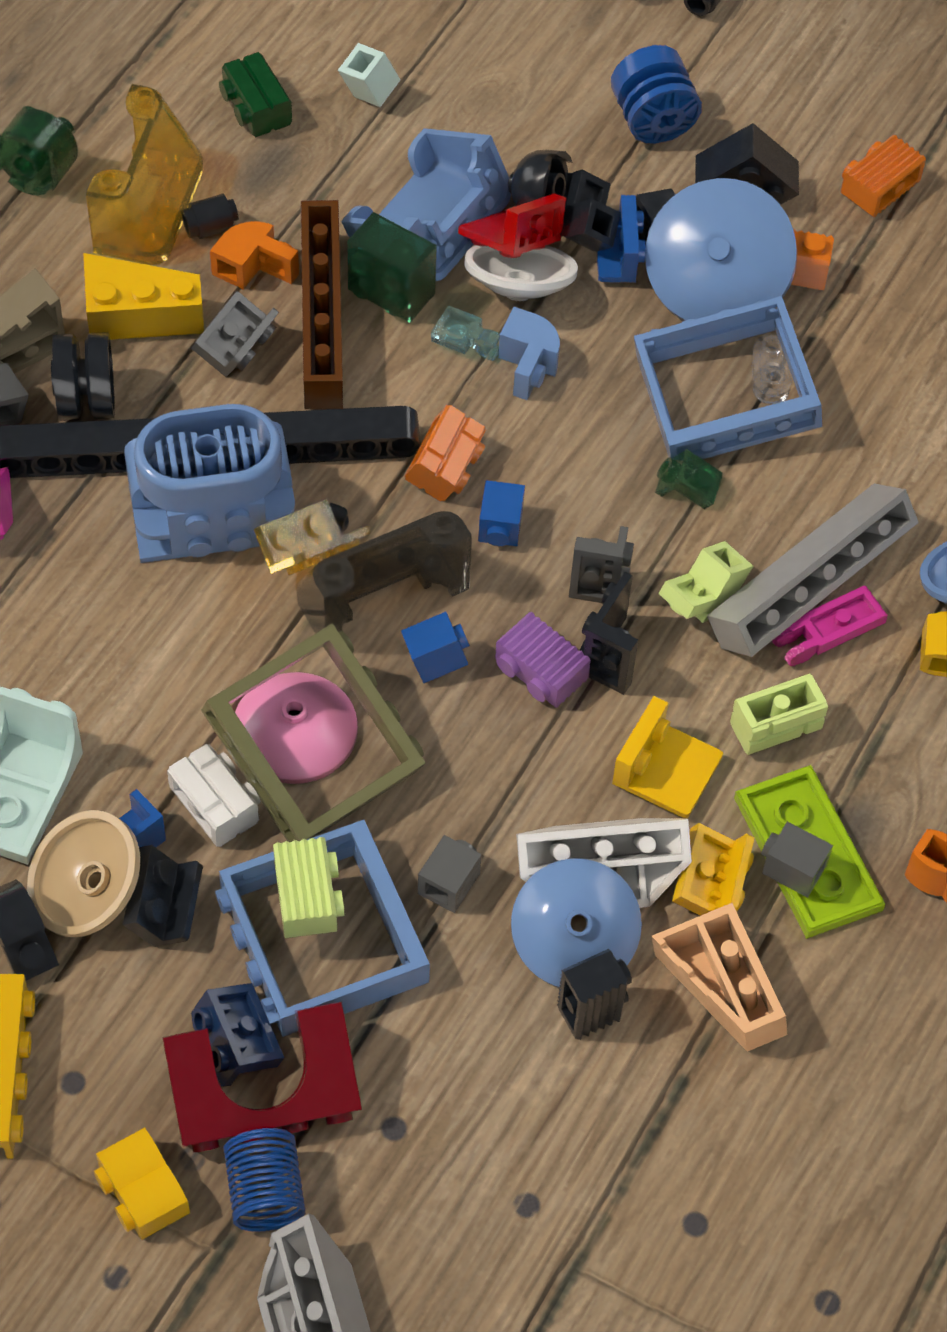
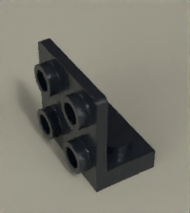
M624 572L617 584L614 582L609 584L601 601L603 606L599 612L592 611L587 617L582 628V634L586 635V638L580 648V651L591 660L589 678L623 695L632 683L638 639L632 637L625 629L620 628L627 618L633 575Z

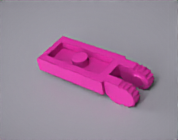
M864 585L808 611L773 639L772 642L775 646L782 647L794 642L802 634L807 641L800 643L798 646L796 645L784 656L786 662L792 667L808 661L815 653L819 655L885 624L888 615L867 586Z

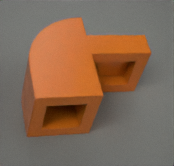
M250 221L235 225L228 229L210 250L212 275L243 290L259 270L289 284H292L299 275L298 250L286 242L275 240L274 225L269 223Z

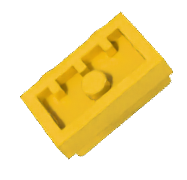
M653 696L616 758L612 784L682 818H689L721 762L723 751L671 727V721L666 719L668 702Z

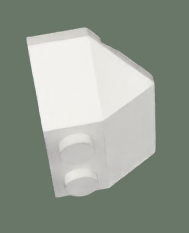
M637 818L561 825L516 834L520 878L525 882L543 867L560 860L574 858L592 860L608 866L628 883L637 899L639 908L650 907L692 862L689 822L687 818Z

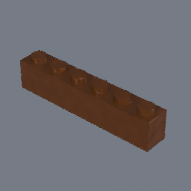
M301 201L304 410L343 409L339 201Z

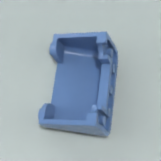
M424 128L408 149V160L414 175L377 217L368 206L360 205L351 209L341 221L349 238L353 242L423 279L439 281L445 278L473 245L471 239L458 234L459 225L501 212L510 201L511 194L508 190L509 176L491 135Z

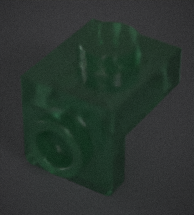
M686 449L673 458H667L661 464L657 472L659 481L655 493L663 497L672 490H676L703 509H706L715 502L723 472Z

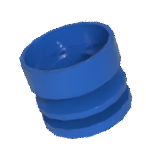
M652 45L636 50L626 56L616 66L611 76V88L618 104L623 110L628 127L635 139L641 142L656 144L673 140L686 133L697 122L702 112L701 99L689 78V73L677 50L669 46Z

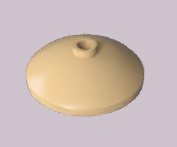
M89 810L69 816L58 823L45 836L33 856L27 878V892L45 928L61 936L82 937L103 929L122 912L135 890L140 871V851L134 833L125 822L116 816L104 811Z

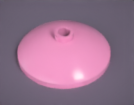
M301 672L278 674L244 695L235 711L282 783H308L328 776L347 760L357 738L356 712L348 696L331 681L314 674ZM294 710L301 712L296 716L288 714V712Z

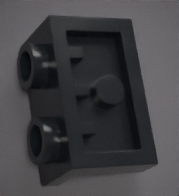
M153 845L139 847V877L135 890L126 905L122 925L153 947L188 941L203 865L198 861L178 864Z

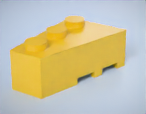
M83 253L86 314L89 333L109 332L110 340L202 334L204 332L199 274Z

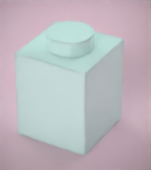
M360 43L355 46L338 69L339 74L355 98L378 107L382 106L400 82L398 74L384 52Z

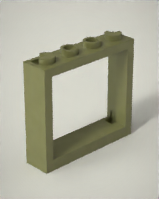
M333 623L208 699L201 709L288 842L294 840L301 841L302 839L308 840L320 835L416 773L426 763L422 758L424 752L421 745L412 735L408 736L399 723L401 719L397 709L390 701H384L376 689L377 681L368 667H361L353 655L354 647L349 637L342 631L338 632ZM324 647L401 764L308 823L230 704Z

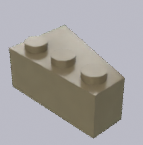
M36 268L0 295V364L7 363L14 374L52 355L53 335L65 334L60 298Z

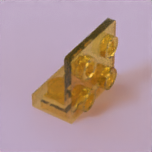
M327 499L253 529L271 574L286 569L288 576L360 547L359 538L371 533L369 526H365L342 536Z

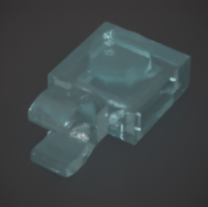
M449 305L431 331V342L462 354H466L468 349L472 347L481 357L490 361H495L499 355V346L496 344L500 340V334L490 329H483L482 318Z

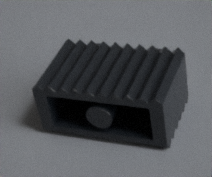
M607 949L561 970V985H559L557 1006L575 1039L581 1040L583 1035L589 1037L590 1031L597 1033L598 1028L605 1029L606 1024L612 1026L613 1021L620 1022L623 1005L629 1001L626 988L628 984L632 983L630 971L622 959L616 960L611 950Z

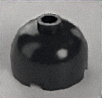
M536 150L522 158L508 180V190L512 194L515 206L554 193L565 197L567 202L573 173H568L566 163H573L570 155L566 151Z

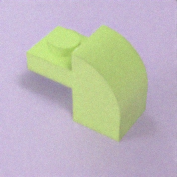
M724 541L703 548L689 573L665 581L658 594L670 604L672 610L677 614L684 616L686 619L695 616L704 623L708 621L707 615L740 590L753 565Z

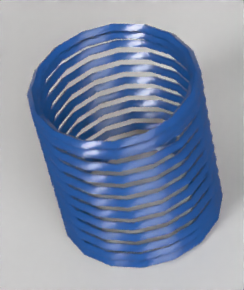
M262 1128L240 1133L229 1139L223 1148L232 1204L231 1209L233 1211V1224L247 1231H270L280 1229L305 1215V1204L295 1136L287 1130ZM279 1137L290 1141L288 1143L280 1140H257L240 1144L229 1151L236 1144L254 1138ZM261 1144H280V1145H284V1146H285V1147H283V1148H281V1147H259V1148H252V1149H248V1150H245V1151H241V1152H239V1153H237V1154H233V1152H235V1151H237V1150H239V1149H242V1148H245V1147H249V1146H253V1145H261ZM273 1151L267 1154L246 1155L254 1152ZM275 1165L264 1169L245 1170L253 1167ZM276 1172L265 1176L247 1177L254 1174ZM277 1179L266 1183L248 1184L256 1181ZM272 1186L275 1187V1188H272V1189L261 1190V1191H250V1190H254V1189H257V1188L272 1187ZM276 1194L268 1197L252 1198L259 1195ZM278 1205H287L275 1210L248 1213V1211L266 1209L276 1207ZM293 1206H294V1207H297V1208L291 1210V1211L288 1212V1213H285V1214H282V1215H279V1216H276V1217H272V1218L254 1219V1220L239 1218L240 1216H247V1217L267 1216V1215H272V1214H277V1213L283 1212V1211H285V1210L290 1209V1208L293 1207Z

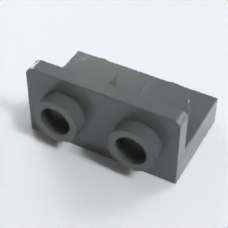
M620 526L617 543L606 542L598 538L576 537L569 589L570 598L601 603L611 582L617 584L624 572L630 574L634 543L627 542L629 527Z

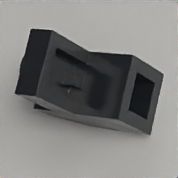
M583 169L573 172L565 206L561 236L591 251H601L614 246L621 212L606 205L611 186L610 183Z
M17 879L0 886V945L12 973L24 974L27 981L59 966L44 931L46 928L25 887Z

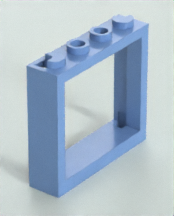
M782 296L765 301L759 300L754 304L735 309H725L717 314L698 319H688L680 324L661 329H651L650 332L634 336L639 367L672 467L822 427L821 402ZM776 330L799 395L798 398L684 429L674 430L653 363Z
M365 820L313 838L324 837L327 852L336 851L337 861L354 856L402 965L287 1008L241 899L242 895L277 883L274 852L219 871L221 889L215 891L218 904L223 914L231 913L235 924L230 926L235 945L238 950L246 949L250 961L245 962L250 981L254 987L261 985L266 997L261 999L262 1007L270 1025L277 1023L282 1037L298 1031L295 1010L342 1002L343 1012L346 1014L429 983L430 963Z

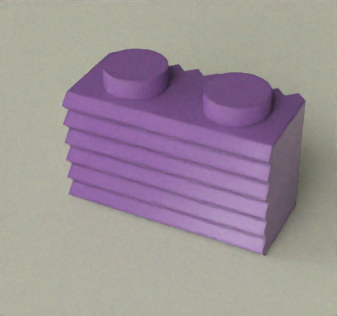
M529 612L496 642L495 659L500 670L508 677L516 675L527 684L529 693L540 702L547 700L555 708L559 707L567 697H570L571 693L575 692L589 677L591 661L589 657L585 656L582 651H578L576 646H572L570 641H566L557 631H553L552 627L547 626L539 617H535L533 612Z

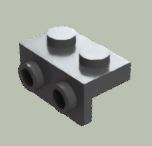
M236 291L192 345L191 349L225 377L235 367L242 371L256 354L251 349L255 342L258 341L263 345L277 328L271 322L279 312L273 307L266 315L241 293Z

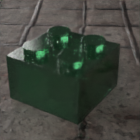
M372 212L347 241L348 290L352 291L358 298L367 299L380 306L388 314L398 316L411 323L435 295L437 245Z

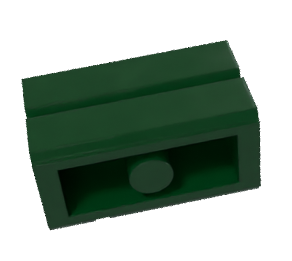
M256 52L245 56L243 60L236 59L224 63L222 67L223 80L219 81L220 92L226 102L232 101L234 104L235 117L241 127L247 125L251 134L256 138L270 133L272 129L276 131L290 126L292 122V102L262 54Z

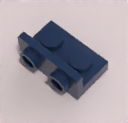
M252 983L208 989L192 1010L191 1016L194 1030L208 1029L216 1076L221 1087L231 1086L240 1073L278 1067L285 1058Z

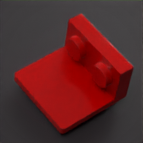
M554 193L509 208L507 211H501L459 225L458 234L471 239V242L475 245L489 246L496 249L504 257L518 258L523 253L544 249L546 245L561 240L562 236L560 233L563 229L566 198Z

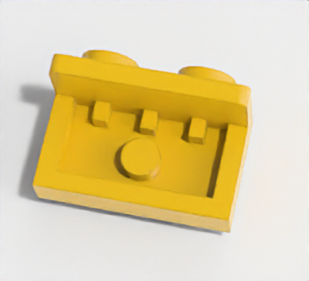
M698 823L691 827L689 832L692 862L678 875L672 902L700 916L730 903H733L737 912L745 898V891L743 890L745 876L754 860V854L751 853L754 837L746 833L740 838L733 840Z

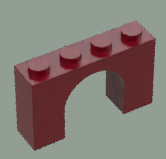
M342 1002L295 1010L303 1053L302 1077L297 1088L286 1100L265 1109L243 1107L233 1102L223 1092L217 1080L207 1028L162 1037L182 1146L192 1145V1151L196 1153L219 1148L218 1139L236 1136L250 1130L281 1127L282 1130L294 1133L309 1129L308 1121L325 1117L327 1125L353 1120L352 1112L362 1110ZM264 1137L254 1138V1139H250V1140L243 1141V1142H240V1143H245V1142H251V1141H255V1140H260V1139H263Z

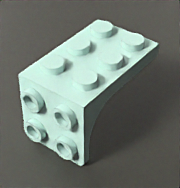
M0 687V856L28 865L76 769L83 750L77 716L68 705L60 701L47 702L32 697L31 694L19 688H12L10 690Z

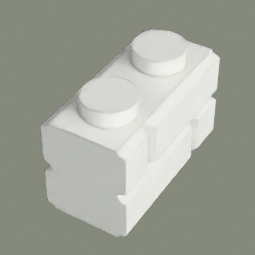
M205 744L192 752L188 758L184 757L169 766L167 770L169 787L216 847H221L235 838L238 833L241 834L257 824L259 820L258 804H260V798L250 783L241 784L235 777V766L224 752L218 755L210 744Z

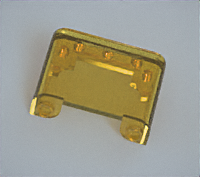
M131 84L125 104L127 112L133 117L135 141L132 146L133 158L127 172L107 169L95 174L86 192L93 253L146 265H157L166 261L171 255L183 224L181 209L189 207L188 205L193 199L203 173V157L163 96L153 88Z

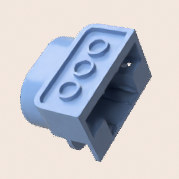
M224 404L173 411L153 419L142 429L137 438L131 440L125 446L124 454L140 563L189 556L203 557L210 553L225 551L241 552L253 547L299 541L294 514L295 499L292 488V476L283 429L279 423L272 421L263 412L241 404Z

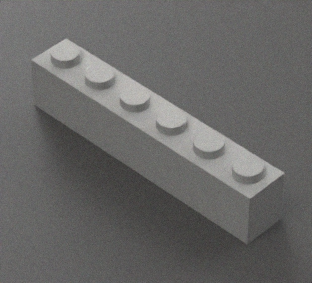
M874 483L709 613L707 617L721 649L750 657L754 656L918 524L917 516L906 489Z

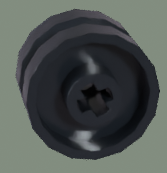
M109 332L88 334L85 339V358L80 356L79 342L74 334L53 335L51 381L59 421L80 419L83 414V395L88 396L89 411L94 419L114 418L115 390Z

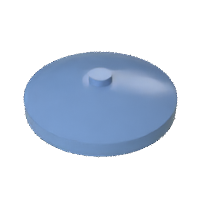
M716 178L686 187L674 195L662 207L649 230L646 241L645 262L650 283L660 301L672 314L685 321L717 314L725 309H735L754 304L759 300L765 301L780 296L783 298L795 274L797 244L793 227L787 214L770 194L745 181Z

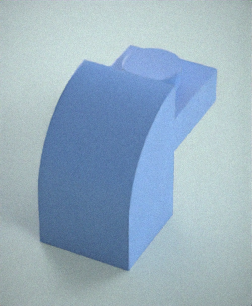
M513 307L500 333L498 358L518 364L514 374L513 396L528 400L533 388H540L545 374L556 376L560 339L557 330L547 319L517 307Z

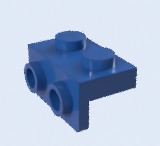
M621 195L619 205L621 215L614 246L609 249L596 251L598 280L600 282H636L638 262H645V240H639L638 233H643L644 215L643 211H637L636 195Z

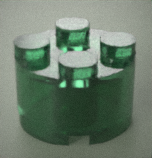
M24 106L0 134V171L3 168L10 176L7 182L16 189L30 195L40 196L45 195L48 190L52 189L53 191L78 157V145L73 135L74 126L64 117H55L43 110Z

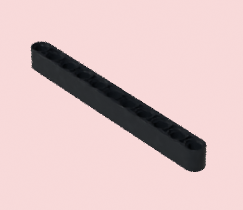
M409 406L264 413L272 421L282 426L289 464L406 458L415 455L421 445L418 414L414 408ZM155 418L0 427V469L8 467L10 478L127 472L124 454L125 446L128 442L137 438L142 429Z

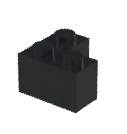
M754 123L696 155L695 183L716 178L745 181L763 189L780 205L799 195V161Z

